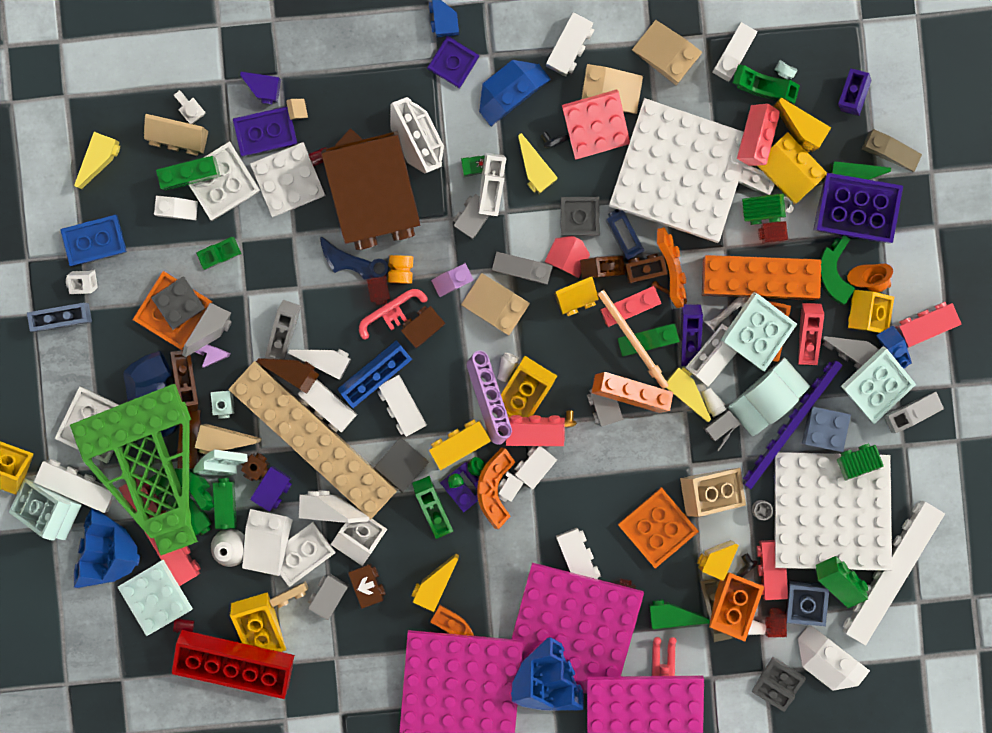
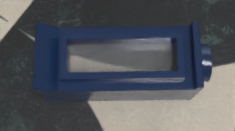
M618 209L610 212L606 222L626 261L644 252L645 250L625 212H619Z

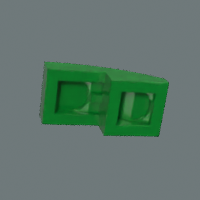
M230 237L196 252L203 270H206L241 255V251L235 237Z

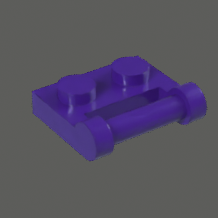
M467 461L440 482L463 512L478 501V496L473 494L465 482L462 486L450 489L448 478L454 473L460 474L463 472L477 489L479 479L469 472Z

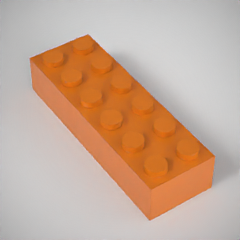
M705 255L703 257L702 296L750 297L755 292L761 297L769 299L818 300L820 298L821 260Z

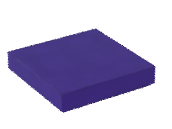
M447 36L427 69L460 89L480 56Z

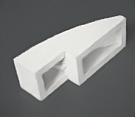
M485 153L479 198V214L498 216L506 157L504 155Z

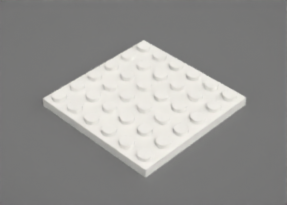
M644 98L609 206L719 243L744 163L737 159L744 132Z
M778 452L774 458L775 568L816 569L817 564L836 556L841 561H844L850 570L891 571L890 455H880L884 467L845 481L837 462L841 454Z

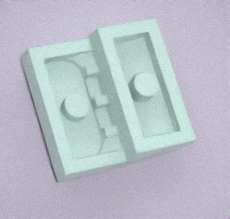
M221 450L210 451L196 464L193 473L221 477L231 476L237 473V465L247 462V454Z

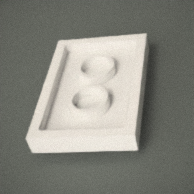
M314 522L302 529L287 542L280 575L289 587L336 553Z

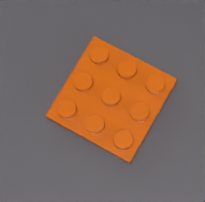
M163 271L133 320L180 350H183L185 343L199 320L213 301L194 290L206 309L175 330H172L152 300L154 295L178 280Z
M662 487L618 523L619 527L654 568H657L699 532Z

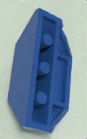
M512 60L482 83L479 112L492 127L551 79L539 64Z

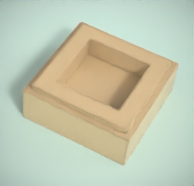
M290 99L286 101L290 120L308 118L304 99Z

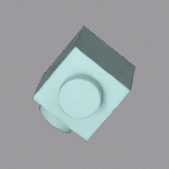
M230 391L211 392L213 415H218V419L230 418V414L235 413L233 393Z

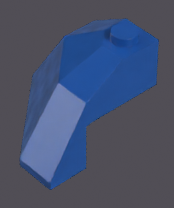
M91 508L84 522L85 538H81L78 549L81 557L74 568V588L114 582L130 574L134 567L139 564L140 555L137 554V545L126 529L100 511Z
M549 637L521 663L512 682V702L522 707L538 710H583V689L580 684H576L573 677L575 671L570 661H566L563 655L565 650L562 643Z

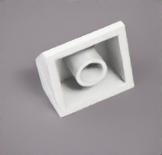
M373 519L363 522L345 523L331 545L363 566L387 529Z

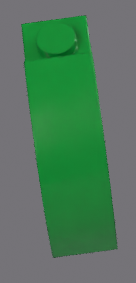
M740 64L737 66L733 80L737 88L745 92L775 101L783 98L792 104H795L800 85L791 80L763 75Z
M844 235L834 239L830 246L833 248L832 250L828 247L823 248L819 260H821V286L826 294L840 305H845L855 290L854 287L841 279L837 271L838 258L850 241Z
M174 468L182 487V469ZM189 471V491L200 509L209 511L214 507L213 499L209 492L205 490L211 486L202 476ZM155 474L148 480L155 482L158 474ZM161 476L158 485L167 488L168 478ZM157 488L155 491L156 495L163 497L165 493L164 491Z

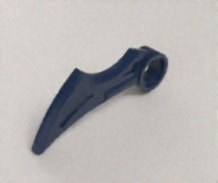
M320 238L324 256L334 273L350 269L359 273L363 279L382 278L388 274L389 266L385 260L378 258L371 262L338 249L325 238ZM377 263H382L385 267L381 274H377L374 271V266Z

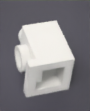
M95 270L72 271L66 277L65 283L69 289V294H88L98 288Z
M507 471L505 475L508 478H503L498 485V489H500L498 497L504 502H507V500L512 502L524 482Z

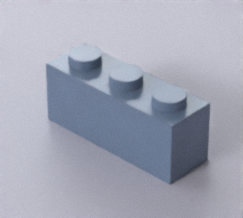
M89 303L27 312L30 332L92 322Z

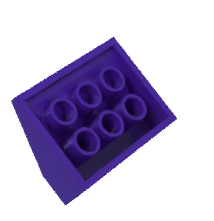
M826 173L813 231L887 244L893 243L903 186Z

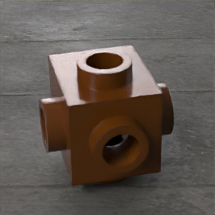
M258 452L257 454L252 453L250 456L247 455V462L240 464L243 466L241 469L244 472L243 476L250 481L264 478L269 470L267 467L270 464L266 461L267 458ZM252 464H256V471L251 470L250 466Z

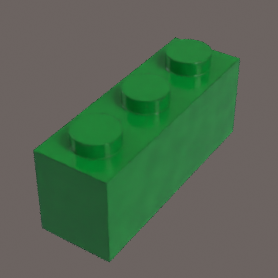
M214 156L156 170L160 188L164 191L221 177L217 160Z
M834 556L816 565L818 581L847 608L868 600V586L866 582L860 580L857 574L851 571L844 561Z

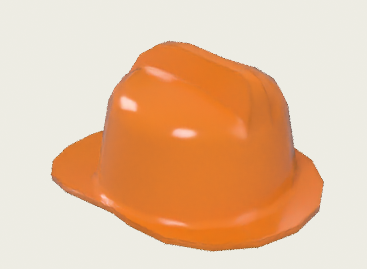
M888 264L859 265L849 271L847 279L855 287H866L869 291L879 293L891 287L890 278L893 275V268Z

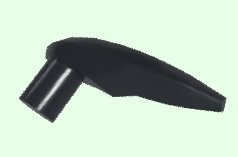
M544 132L540 136L544 140V147L546 148L555 147L570 139L568 133L551 138L547 132Z
M748 553L742 556L746 565L736 574L742 578L756 567L758 562L756 560L752 561Z

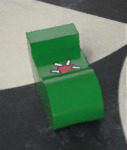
M485 155L461 158L464 177L482 174Z

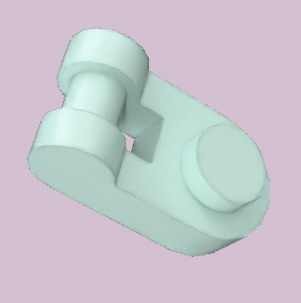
M780 60L775 71L779 72L778 75L785 79H792L797 69Z

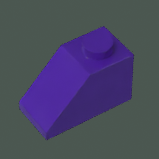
M241 72L240 76L254 95L261 100L262 104L272 105L273 102L278 103L281 84L279 77Z

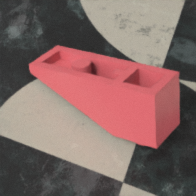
M802 303L798 364L818 365L824 322L822 304Z

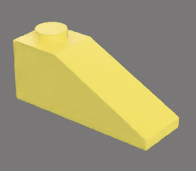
M96 132L93 133L77 176L75 187L84 188L113 160L114 156L118 155L120 151L119 141Z
M521 133L518 135L527 180L529 181L527 185L534 193L537 191L540 194L558 178Z
M684 367L682 369L676 368L666 380L669 384L666 389L673 392L678 399L706 422H709L711 418L694 380L690 377L692 374Z

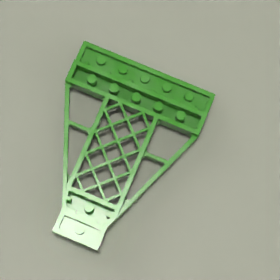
M175 384L70 424L84 463L151 539H155L161 556L198 542L191 525V512L189 509V420H191L185 402L181 401ZM182 424L183 452L170 457L161 431ZM144 438L141 446L133 443ZM148 439L155 442L153 452L145 449ZM131 446L139 450L136 459L128 455ZM113 450L120 464L122 475L108 480L94 464L92 458ZM143 452L151 455L148 464L140 461ZM180 456L183 457L182 488L171 461ZM155 458L162 461L160 470L152 467ZM128 460L134 462L132 468H131V466H130ZM138 464L146 468L143 477L135 473ZM150 470L158 474L155 482L146 479ZM161 476L168 478L167 488L158 485ZM135 478L141 480L139 486L137 485ZM121 479L126 481L136 510L112 484L113 482ZM144 483L153 486L149 495L141 491ZM156 488L165 492L162 500L153 497ZM168 494L175 497L174 506L165 503ZM142 496L147 498L146 504H144ZM151 500L160 504L156 513L148 509ZM163 506L171 510L160 514Z

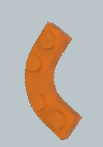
M665 227L657 229V245L663 253L669 269L670 299L676 308L684 307V299L686 298L684 289L686 276L681 269L680 251L678 246H674L672 235L668 234Z
M500 448L486 463L481 471L477 486L480 508L494 529H500L511 517L498 497L499 481L515 463L506 448Z
M439 605L430 621L432 624L447 631L449 634L474 636L472 629L461 616Z

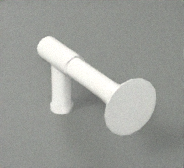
M749 297L736 298L717 317L710 321H703V324L714 334L717 326L740 306L743 308Z

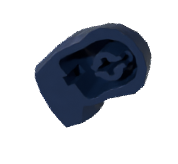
M161 351L140 358L124 371L123 376L128 402L169 386L167 381L172 376V372ZM179 425L161 431L162 437L170 436L177 430Z

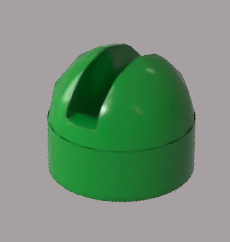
M457 473L450 475L448 478L449 488L452 489L464 485L463 478Z

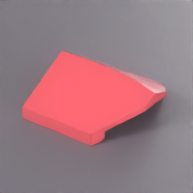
M574 236L555 239L545 262L579 278L581 275L580 260L588 259L590 254L582 240Z

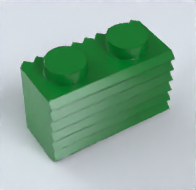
M784 194L742 199L744 221L750 222L751 225L762 224V220H769V223L781 222V218L786 217Z
M868 443L858 447L859 451L852 453V450L840 453L841 457L837 459L845 481L884 467L876 445L870 446Z

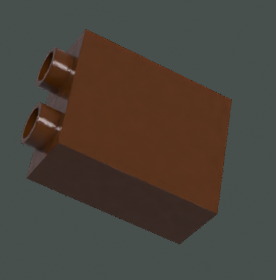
M398 131L322 150L321 154L345 244L354 242L355 249L362 250L378 245L376 236L391 233L393 241L415 236L414 227L421 226Z

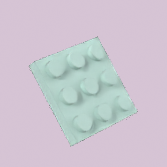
M753 292L721 338V341L765 372L797 323L759 294Z
M883 346L841 387L867 418L875 424L916 384L888 349Z
M164 560L118 586L119 591L146 636L193 609Z

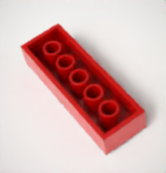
M182 630L176 642L172 674L285 699L290 684L295 655Z

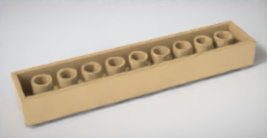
M256 361L228 389L360 511L367 515L370 520L398 491L373 466Z

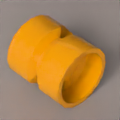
M389 255L388 266L391 270L388 272V283L412 284L413 273L410 269L413 268V256Z

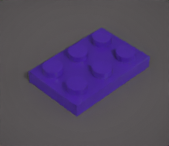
M287 106L233 118L242 157L298 144L293 120H290Z

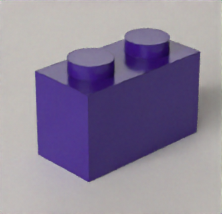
M850 68L838 103L842 112L860 116L872 81L868 72Z
M271 466L250 500L269 512L273 508L276 510L282 502L280 499L282 493H287L292 486V483H290L292 478Z

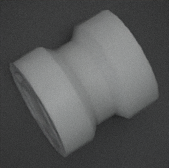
M757 500L752 505V514L760 520L771 518L773 507L770 503L764 500Z

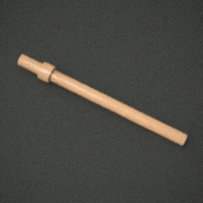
M604 290L600 291L598 296L648 367L649 374L652 378L656 379L662 389H665L669 384L662 376L661 369L651 360Z

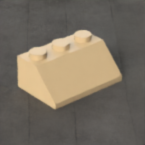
M145 114L144 139L149 141V145L160 147L163 144L168 146L167 149L178 152L180 148L187 150V154L198 156V153L204 154L209 132L204 127Z

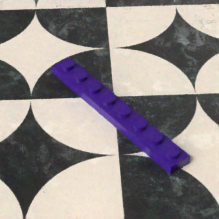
M838 361L826 364L823 368L824 374L822 377L815 379L811 385L813 389L809 394L806 392L801 398L800 402L802 404L798 409L794 408L789 414L790 420L788 423L781 425L777 431L779 435L775 440L771 439L767 444L766 449L768 450L764 455L760 454L755 460L754 464L756 466L752 471L748 470L744 475L743 479L745 481L743 484L746 487L752 489L843 366Z

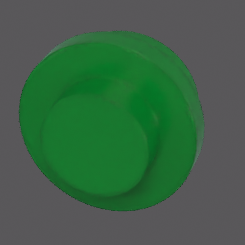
M474 457L468 463V470L472 475L480 476L485 464L479 457Z

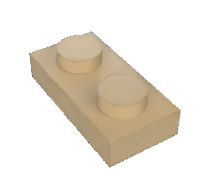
M305 581L269 600L271 606L283 607L289 603V599L293 597L299 599L305 596V591L309 587Z

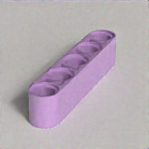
M476 351L467 361V369L490 440L494 444H502L512 434V428L489 357L483 351ZM498 430L503 433V436L498 433Z

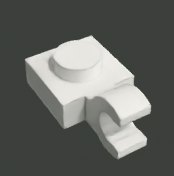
M180 90L174 94L175 98L182 105L179 111L190 124H194L206 114L194 98L188 101Z

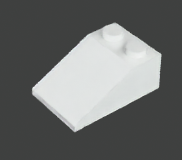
M328 490L308 491V494L300 495L299 518L343 523L369 521L367 515L340 496L330 494Z
M250 509L245 530L242 568L280 576L293 520L286 516Z

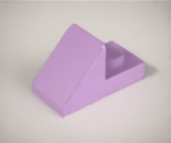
M465 263L441 274L431 281L439 297H442L474 281Z
M209 344L195 351L201 355L207 353L202 368L226 359L231 354Z

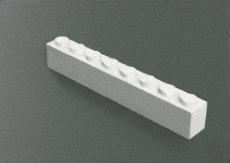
M921 500L920 503H916L912 510V517L904 522L902 526L904 530L900 536H896L892 543V570L874 572L872 577L874 580L871 585H867L868 600L855 605L851 618L848 617L843 624V632L865 646L945 513Z

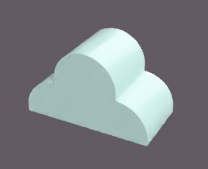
M783 357L733 401L727 409L739 420L751 436H755L769 424L776 422L799 401V398L808 390L810 385Z
M24 478L9 513L42 538L66 540L82 504L40 486L31 479Z

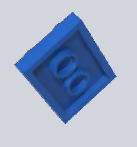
M117 215L60 229L71 267L127 252Z

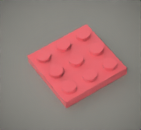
M617 89L561 105L575 160L630 143L621 99Z

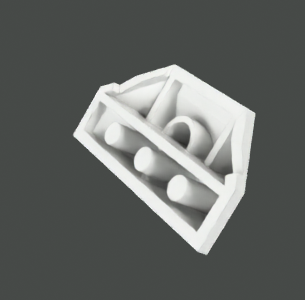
M408 97L391 103L390 129L392 132L398 131L407 163L423 173L440 168L442 166L444 145L427 111L411 102Z
M808 625L797 638L802 667L833 691L859 686L870 672V670L812 625Z

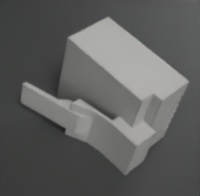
M726 410L703 429L714 441L728 432L717 449L719 451L729 438L730 433L741 423L729 410Z

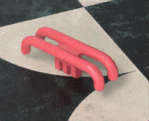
M411 289L366 316L359 324L361 338L364 340L369 338L368 325L380 317L384 318L391 331L395 329L391 321L394 320L397 326H400L401 323L398 317L401 316L404 322L407 321V318L399 305L412 297H417L422 303H425L428 300L427 296L418 289Z
M660 637L653 639L652 676H675L676 638L671 637L668 641L667 664H660Z

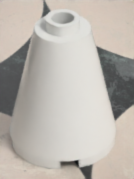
M230 528L218 532L211 542V553L214 559L219 564L227 567H233L242 563L245 535L237 529Z

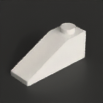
M741 22L712 73L729 82L755 38L757 31Z
M341 349L338 351L289 350L288 352L339 380L343 377L351 361L348 358L349 354Z

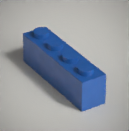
M396 340L341 385L338 391L348 404L354 408L409 363L412 358Z

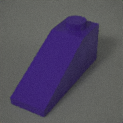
M684 304V307H681V366H687L701 349L703 326L701 304Z

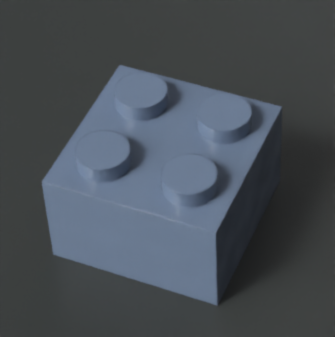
M812 407L807 415L802 444L843 452L851 414Z
M789 580L786 609L787 623L826 627L829 590L822 583Z

